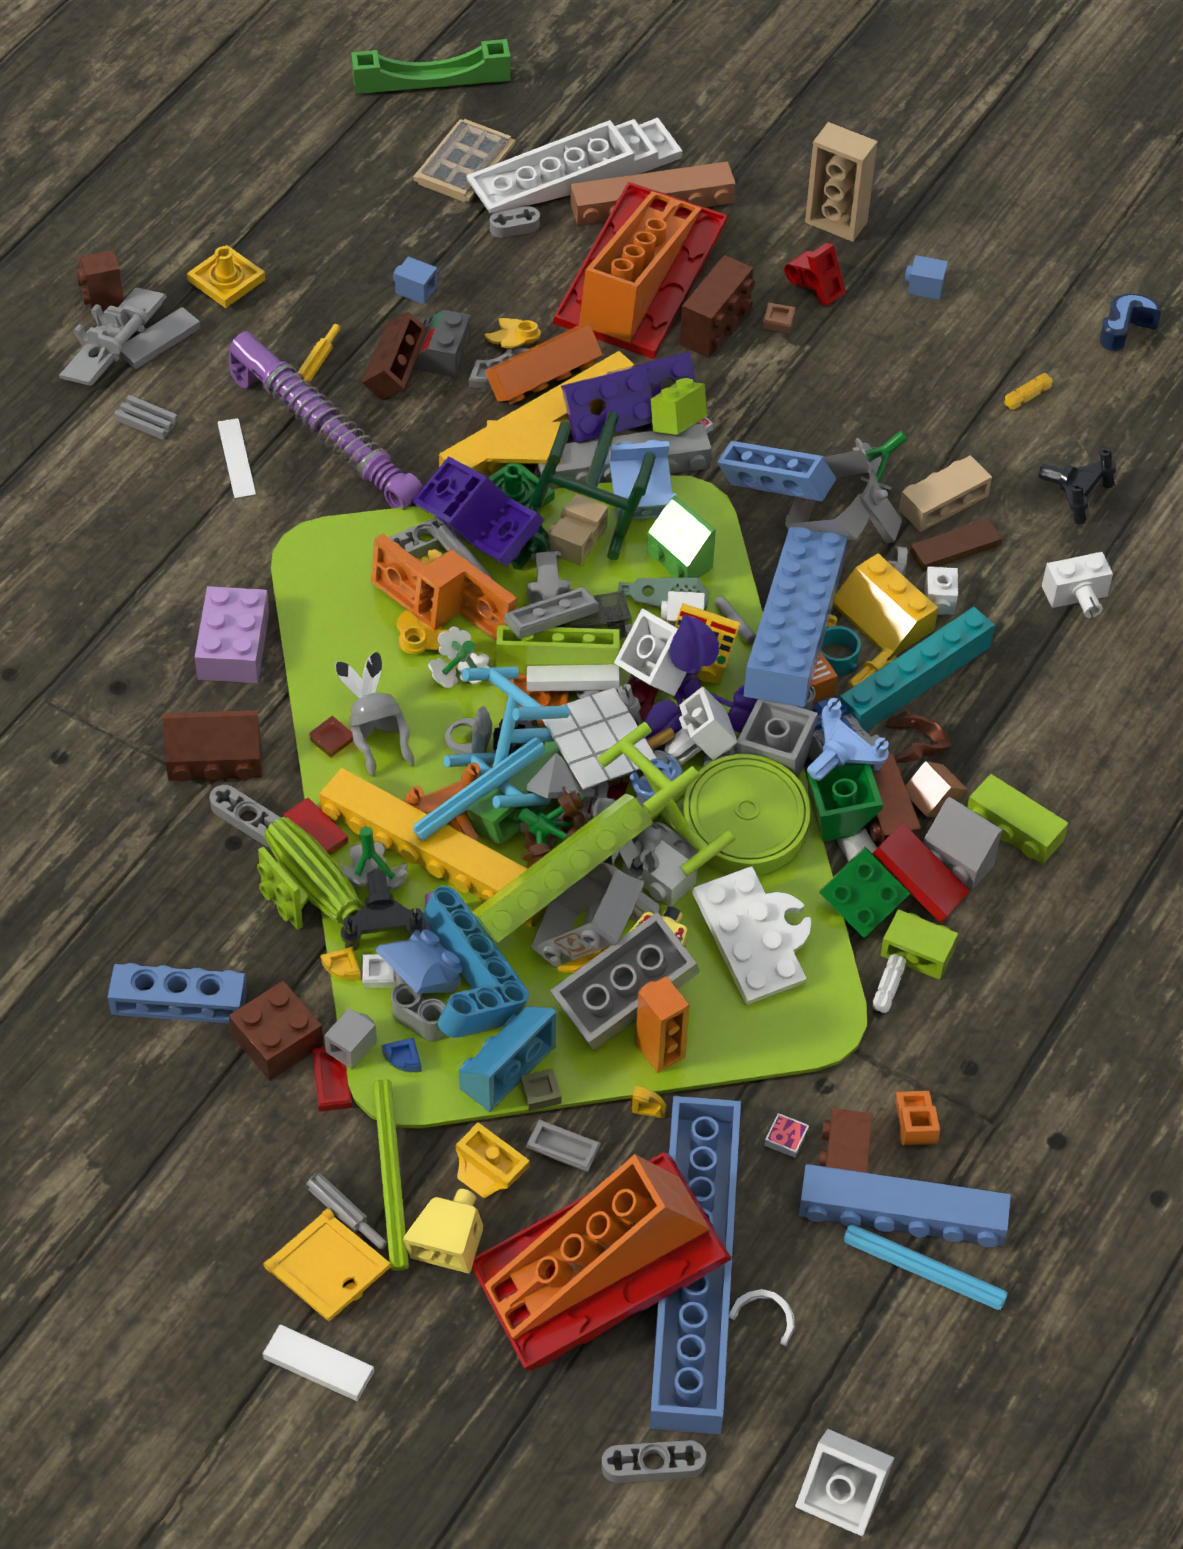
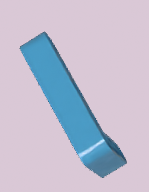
M447 886L435 888L423 911V918L431 931L438 936L440 944L447 951L459 957L460 965L463 969L461 973L472 987L471 990L451 995L438 1019V1026L444 1034L454 1038L502 1027L513 1014L518 1015L522 1011L529 998V992L461 896L454 889Z

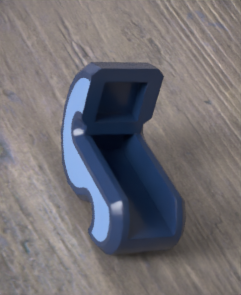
M1126 293L1117 296L1111 302L1108 317L1103 320L1100 334L1101 345L1111 351L1123 349L1130 322L1135 323L1136 326L1157 329L1161 315L1160 305L1155 300L1140 294Z

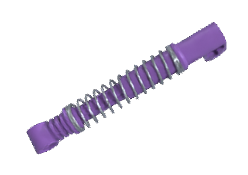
M243 332L233 340L229 349V369L231 376L240 387L247 388L260 380L268 394L273 395L274 399L280 398V405H288V412H295V419H303V426H310V432L313 434L318 433V440L326 439V447L334 446V454L342 453L341 461L349 460V468L357 467L356 474L365 482H372L384 493L385 499L391 508L402 507L401 509L404 510L414 504L412 500L423 488V485L416 476L411 473L405 474L391 462L387 451L383 448L380 449L379 444L372 442V438L365 435L364 430L357 428L355 422L349 421V417L342 414L341 409L334 407L333 402L327 400L324 394H319L318 388L312 387L310 381L304 380L303 375L297 373L291 364L279 360L250 332ZM341 417H345L347 422L342 423ZM349 424H353L355 429L350 430L348 428ZM357 430L362 432V436L358 437L356 435ZM321 432L327 435L324 438H320ZM364 437L368 438L370 443L365 444ZM329 439H331L334 443L328 445ZM372 444L377 446V449L374 451L371 449ZM337 445L342 449L338 452L335 451ZM344 453H346L349 457L343 459ZM352 460H354L357 464L351 466Z

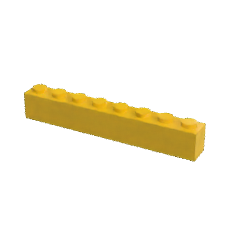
M618 351L497 421L569 422L561 385L605 375L607 372L633 366L634 364ZM597 398L593 399L589 405L591 413L597 415L603 410V403ZM487 427L439 454V467L449 456L486 477H490L509 463L486 462Z
M342 767L319 793L321 810L331 820H337L347 825L358 835H360L361 828H372L374 841L382 843L385 849H390L401 855L408 863H416L428 870L432 876L445 879L454 884L459 891L470 893L481 899L483 903L527 870L522 865L448 825L443 826L427 839L420 840L413 831V825L428 814ZM548 905L524 922V924L532 927Z

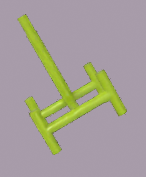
M643 722L598 756L596 760L602 768H605L622 754H625L644 773L655 792V795L643 803V809L652 821L661 816L698 852L680 866V869L688 877L735 841L736 838L730 830H726L710 844H707L689 827L676 803L685 797L686 790L684 788L699 778L700 775L693 766L673 781L661 772L634 746L652 732L648 724Z

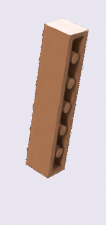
M728 161L571 184V207L577 226L606 222L628 182L702 207L734 203L736 185Z

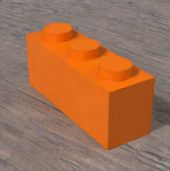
M667 976L658 981L648 982L638 991L635 1044L657 1073L682 1060L686 1054L689 1004Z

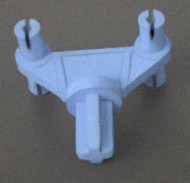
M831 698L828 701V705L822 711V728L825 737L823 753L807 769L814 780H822L836 765L843 766L845 763L870 764L871 767L873 766L872 770L878 771L888 759L889 751L887 748L889 743L888 741L884 743L885 738H878L875 741V745L871 746L840 720L842 714L840 709L841 702H837V698Z

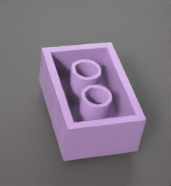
M207 586L195 652L198 680L258 683L269 619L267 590Z

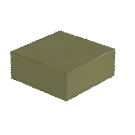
M553 1069L520 1076L521 1087L529 1111L561 1104V1094Z

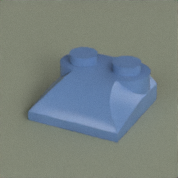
M424 929L422 932L415 930L409 940L379 945L375 950L417 994L455 992L461 983L460 973L463 969L460 965L459 957L447 951L439 943L438 936L430 930Z

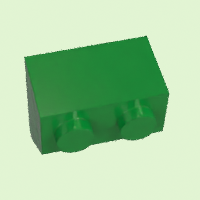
M846 763L843 766L836 765L820 781L814 780L807 771L808 791L822 842L854 836L883 809V803L870 764Z

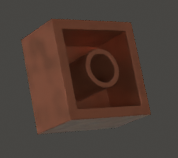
M281 981L229 1015L232 1037L269 1081L312 1054V1049L324 1046L322 1025L284 981Z

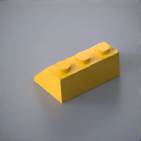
M879 553L853 570L836 593L833 607L881 651L884 648L892 650L894 653L888 657L889 659L935 630L938 607Z

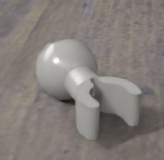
M651 824L637 835L638 841L642 845V850L634 859V867L637 868L644 863V857H646L649 873H652L659 867V859L654 850L662 840V831L654 824Z

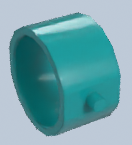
M827 627L820 651L838 677L846 676L858 667L861 650L860 638L856 632L847 627ZM830 644H839L849 648L853 654L846 658H833L825 654L822 648Z

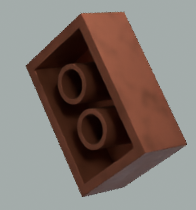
M726 255L721 258L682 305L681 346L707 358L716 349L719 350L722 347L726 336L736 330L739 320L743 315L747 316L752 309L753 300H751V292L755 285L753 267Z

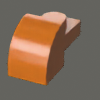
M930 1091L896 1092L895 1102L900 1124L899 1138L903 1146L938 1144L940 1127L936 1107L932 1106Z

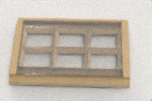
M460 119L413 176V181L418 182V185L462 202H470L476 192L468 182L466 175L502 162L516 144V140L507 134L467 119Z

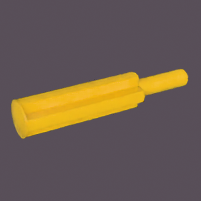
M334 324L326 337L321 338L297 372L303 375L304 380L311 382L333 349L331 343L341 330L338 324Z

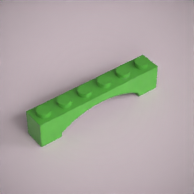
M507 39L481 41V46L468 53L433 62L393 60L378 55L377 50L351 52L355 94L511 81L510 52Z

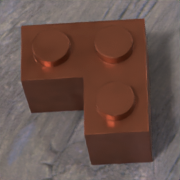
M114 250L78 257L80 268L76 269L75 273L78 285H84V288L81 289L84 305L89 304L92 310L98 304L103 312L110 305L119 307L124 301L120 270Z

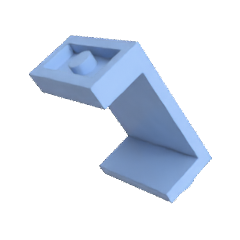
M649 440L645 443L632 444L630 442H620L616 445H611L609 464L613 494L627 499L639 474L645 453L651 452L656 456L646 493L642 496L632 520L658 518L669 500L676 495V493H672L669 472V441ZM615 507L616 517L618 520V518L621 517L623 510Z

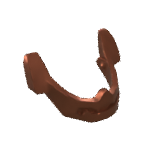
M905 710L886 721L889 728L907 726L923 732L933 741V745L913 743L911 747L894 756L896 762L907 763L918 760L922 756H935L951 746L948 733L933 719L910 714Z

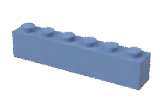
M806 1164L799 1216L806 1217L814 1222L826 1220L840 1222L848 1227L854 1224L856 1226L874 1227L882 1232L894 1230L907 1232L916 1237L934 1236L944 1238L949 1242L968 1241L978 1243L983 1247H1003L1008 1231L1011 1194Z

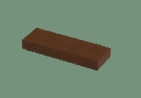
M987 518L913 543L910 546V552L921 569L926 571L928 567H938L1000 546L1002 537L990 519Z

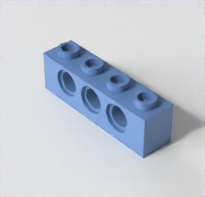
M736 441L730 442L717 462L731 485L817 501L824 500L836 481V477L823 456Z
M127 963L125 965L114 964L108 1002L111 1015L230 1023L229 1015L245 1005L247 996L245 973H237L232 970L218 972L205 971L201 968L176 969L165 965L149 967L140 966L135 963ZM177 990H184L179 993H174ZM211 992H215V993H216V994H213V995H206V994L211 993Z

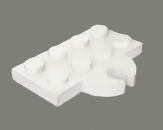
M752 866L693 888L694 898L745 1005L805 983L807 978L796 958L795 952L802 948L810 934L811 917H805L798 925H790L784 918V915L787 913L798 914L803 911L805 905L800 900L790 894L781 892L765 894Z

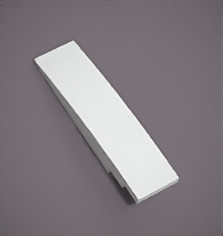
M659 118L638 125L635 119H632L617 126H614L609 120L468 174L466 177L488 212L494 213L571 195V184L636 175L681 159L682 149Z

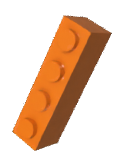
M585 324L576 326L484 371L497 402L508 400L509 404L525 398L523 393L531 389L534 393L548 387L547 382L554 378L556 381H560L571 376L570 370L577 367L582 370L594 365V359L603 354L591 325Z

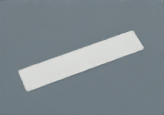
M239 419L218 421L234 498L255 495Z

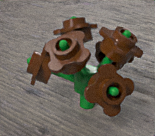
M566 786L562 787L564 793L557 797L561 807L548 815L542 812L536 815L527 808L521 811L519 819L523 822L520 825V831L524 833L526 838L525 847L527 852L523 854V860L528 862L527 869L554 849L551 847L555 843L554 835L565 841L588 823L587 814L582 809L586 806L584 796L580 795L577 790L572 792ZM565 812V814H564V815L562 816V818H561V821H560V820H553V819H555L556 817H558L559 815H561L562 813Z

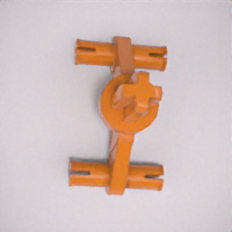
M472 762L471 765L469 763L462 772L461 781L423 796V789L421 787L414 786V789L412 787L405 796L404 802L429 814L481 776L480 766L475 762ZM465 810L446 824L478 841V836L467 817L469 815L468 810Z

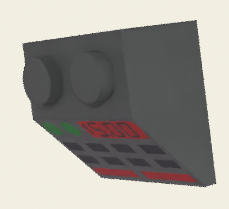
M442 310L421 322L428 330L412 369L456 378L471 340V315Z

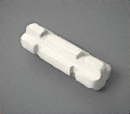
M892 954L889 957L887 967L884 970L878 991L873 1000L872 1007L875 1011L887 1013L890 1010L892 999H894L901 975L906 966V959L903 956Z

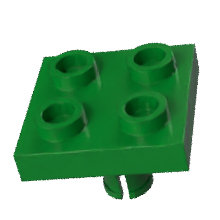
M509 463L488 477L509 498L529 508L539 478L521 463ZM550 487L542 507L555 499V491Z
M866 847L859 851L819 890V893L863 938L910 895V892Z

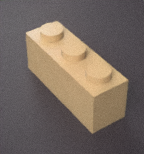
M970 455L960 461L953 462L949 467L939 472L930 474L926 479L916 484L907 486L901 493L899 511L919 532H922L988 497L992 476Z

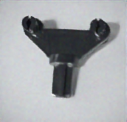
M1110 448L1100 449V461L1084 467L1076 468L1068 465L1062 469L1048 464L1040 466L1038 477L1059 484L1060 489L1066 494L1070 509L1074 511V522L1077 524H1083L1087 521L1085 510L1088 508V500L1086 497L1102 478V486L1104 488H1112L1115 485L1113 474L1116 472V463L1112 460V450Z
M373 869V871L367 874L369 896L365 900V905L354 916H351L350 920L348 916L344 918L341 938L345 942V948L353 946L355 951L359 947L361 934L406 929L411 937L415 930L422 932L426 929V921L422 917L423 913L420 909L416 908V913H414V908L409 910L397 901H394L393 895L388 893L386 873L379 869Z

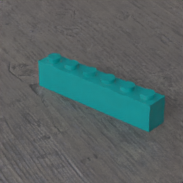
M972 607L841 695V704H844L849 709L847 714L853 715L858 720L860 727L868 731L989 649L995 624L977 608Z

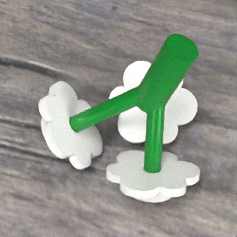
M453 626L449 629V632H441L438 636V642L441 645L439 653L444 656L447 655L451 662L445 663L443 659L438 658L436 661L431 660L428 663L433 679L447 689L458 683V678L455 676L456 669L454 668L457 664V668L461 673L460 679L463 682H467L462 678L463 669L489 668L490 659L487 655L481 654L477 656V654L472 653L475 649V644L470 641L471 635L468 631H460L458 627ZM469 681V682H470L471 684H473V685H476V684H479L481 681Z

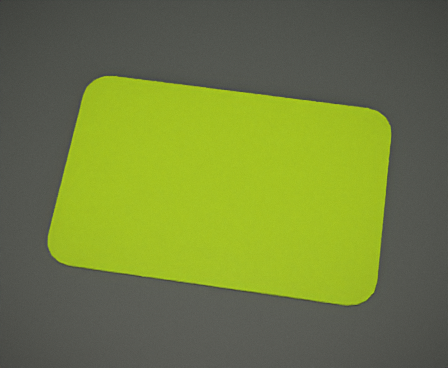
M670 475L672 493H676L677 497L716 529L713 568L699 577L709 592L707 608L704 610L725 617L715 605L716 599L724 596L756 635L763 611L738 517L732 503L725 493L710 482L692 476ZM612 482L598 484L597 488L613 493ZM565 488L552 489L555 491V499L540 510V516L544 519L541 526L547 533L553 523H558L563 507L567 503L570 504L576 494L608 506L607 527L582 566L563 558L557 559L560 580H570L572 591L584 587L599 603V612L556 627L619 629L620 652L641 609L643 608L661 618V608L635 602L632 595L618 594L619 582L634 583L638 578H674L666 567L659 561L653 560L647 552L648 531L657 518L632 520L624 538L619 558L617 560H610L607 557V553L617 523L615 507ZM408 506L404 510L400 507L325 516L302 522L282 536L272 553L271 574L304 799L309 798L320 809L319 793L341 767L402 801H405V796L412 787L414 789V786L421 787L423 789V796L461 781L462 772L467 766L445 767L443 762L445 755L457 754L447 746L445 732L451 724L460 719H475L478 709L482 706L486 707L492 720V735L485 753L495 752L493 750V732L495 728L499 727L501 719L504 718L507 694L489 680H483L476 685L471 684L469 681L463 682L460 679L461 673L457 668L458 664L454 667L458 683L450 689L438 684L432 677V671L429 669L428 663L431 660L436 661L438 658L443 659L445 663H450L451 660L447 655H441L439 650L426 649L420 654L404 652L399 646L400 632L397 629V619L407 609L371 583L374 539L382 534L390 538L395 534L435 518L417 506ZM423 534L418 537L423 542L431 541L434 538L430 534ZM460 539L495 582L517 597L516 609L531 605L529 598H527L528 584L537 582L536 561H532L530 557L521 570L513 569L511 562L508 566H505L467 544L463 539ZM444 547L437 549V551L442 552V555L448 552ZM428 554L423 555V556L419 557L418 559L421 560L422 557H427V558H428ZM646 588L643 591V594L647 597L652 596L654 590L651 588ZM461 614L442 625V630H449L451 627L456 626L460 631H468L471 635L470 641L475 644V649L472 653L477 654V656L481 654L487 655L490 659L489 668L496 667L497 641ZM737 632L720 684L716 685L698 679L701 687H704L710 693L733 702L736 690L745 685L746 667L754 642L746 643ZM373 652H378L382 660V670L375 693L390 694L395 698L396 703H399L410 729L408 745L414 756V764L410 766L402 756L399 733L375 728L365 739L376 761L375 777H372L366 769L365 756L354 744L350 727L351 708L353 703L359 698L340 680L335 670V664L338 661L349 664L362 678L368 657ZM620 666L619 687L622 685L625 690L623 684H628L631 673ZM660 689L658 690L654 705L663 700H671L678 708L677 701L673 699V695ZM569 691L568 703L579 700L575 691ZM723 705L726 708L728 714L731 707ZM458 726L453 729L451 733L453 741L458 744L472 743L473 728ZM734 730L736 739L738 740L741 733L736 732ZM703 750L683 765L680 764L682 773L691 766L698 772L703 768ZM804 766L798 779L804 786L810 803V821L805 842L798 854L785 866L767 874L757 875L765 894L774 892L790 894L805 905L803 911L798 914L787 913L784 915L785 921L788 924L798 925L805 917H811L810 934L802 948L795 952L796 958L807 978L804 984L745 1005L692 893L694 887L729 875V873L720 871L707 863L703 864L697 869L696 884L672 906L683 914L679 924L686 926L688 929L685 949L695 960L700 970L698 975L677 989L689 1004L686 1054L682 1060L657 1073L635 1044L637 1019L593 1051L556 1001L550 990L573 973L559 972L557 967H554L532 948L546 913L545 910L532 927L523 923L499 943L493 939L492 941L529 992V998L523 1009L525 1007L552 1008L556 1011V1047L529 1074L553 1069L561 1094V1104L529 1111L521 1083H519L489 1112L460 1090L459 1070L468 1058H474L481 1051L483 1044L489 1037L496 1036L503 1030L504 1026L458 1038L446 1035L441 1040L428 1041L403 1024L398 1023L392 1015L391 992L393 988L363 989V955L378 954L375 950L379 945L409 940L410 935L406 929L361 934L359 947L354 951L361 972V979L354 981L343 980L330 974L337 1021L351 1008L359 1014L364 1013L368 1015L376 1024L377 1042L353 1069L346 1066L348 1085L354 1102L368 1116L377 1120L374 1082L388 1079L392 1082L396 1128H428L629 1099L633 1097L635 1086L646 1088L656 1094H664L816 1072L840 1064L858 1048L867 1029V1004L844 917L819 893V890L833 878L810 799ZM642 771L637 772L639 779H641L644 773ZM630 780L625 794L634 796L637 799V793ZM558 798L541 812L548 815L561 807ZM684 798L676 803L681 813L683 812ZM468 815L467 817H468V819H469V821H470V823H471V825H472L470 816ZM661 816L652 823L661 822L676 832ZM337 820L333 821L348 836V843L330 856L339 866H353L354 860L350 857V849L355 845H360L361 837L354 833L347 825ZM520 830L501 846L477 834L479 843L527 868L528 862L523 860V854L527 852L525 847L526 838ZM554 835L555 843L551 847H557L564 839ZM385 849L382 856L385 857V863L390 869L393 867L397 868L403 863H406L408 866L405 882L395 890L388 889V893L393 895L394 901H397L400 905L409 910L414 908V913H416V908L420 909L423 913L425 909V895L433 892L439 886H447L454 889L471 912L483 904L481 899L474 895L459 891L454 884L443 878L432 876L425 868L416 863H408L401 855L390 849ZM619 852L613 865L623 872V859ZM368 884L363 887L353 886L362 902L361 908L365 905V900L369 896ZM642 887L641 892L660 905L658 913L662 916L665 908L669 906L663 901L654 899L649 891ZM587 908L577 916L572 930L585 925ZM321 911L327 953L346 949L345 942L341 938V929L344 925L338 924ZM630 917L619 940L627 935L637 923ZM460 973L461 983L455 992L421 993V996L427 1000L438 999L446 1005L451 995L471 990L472 987L462 973ZM404 1002V1003H401V1004H403V1005H408V1004H411V1003H410V1002ZM429 1019L428 1021H433V1022H434V1021H437L438 1019ZM414 1038L422 1072H405L393 1067L385 1059L381 1045Z

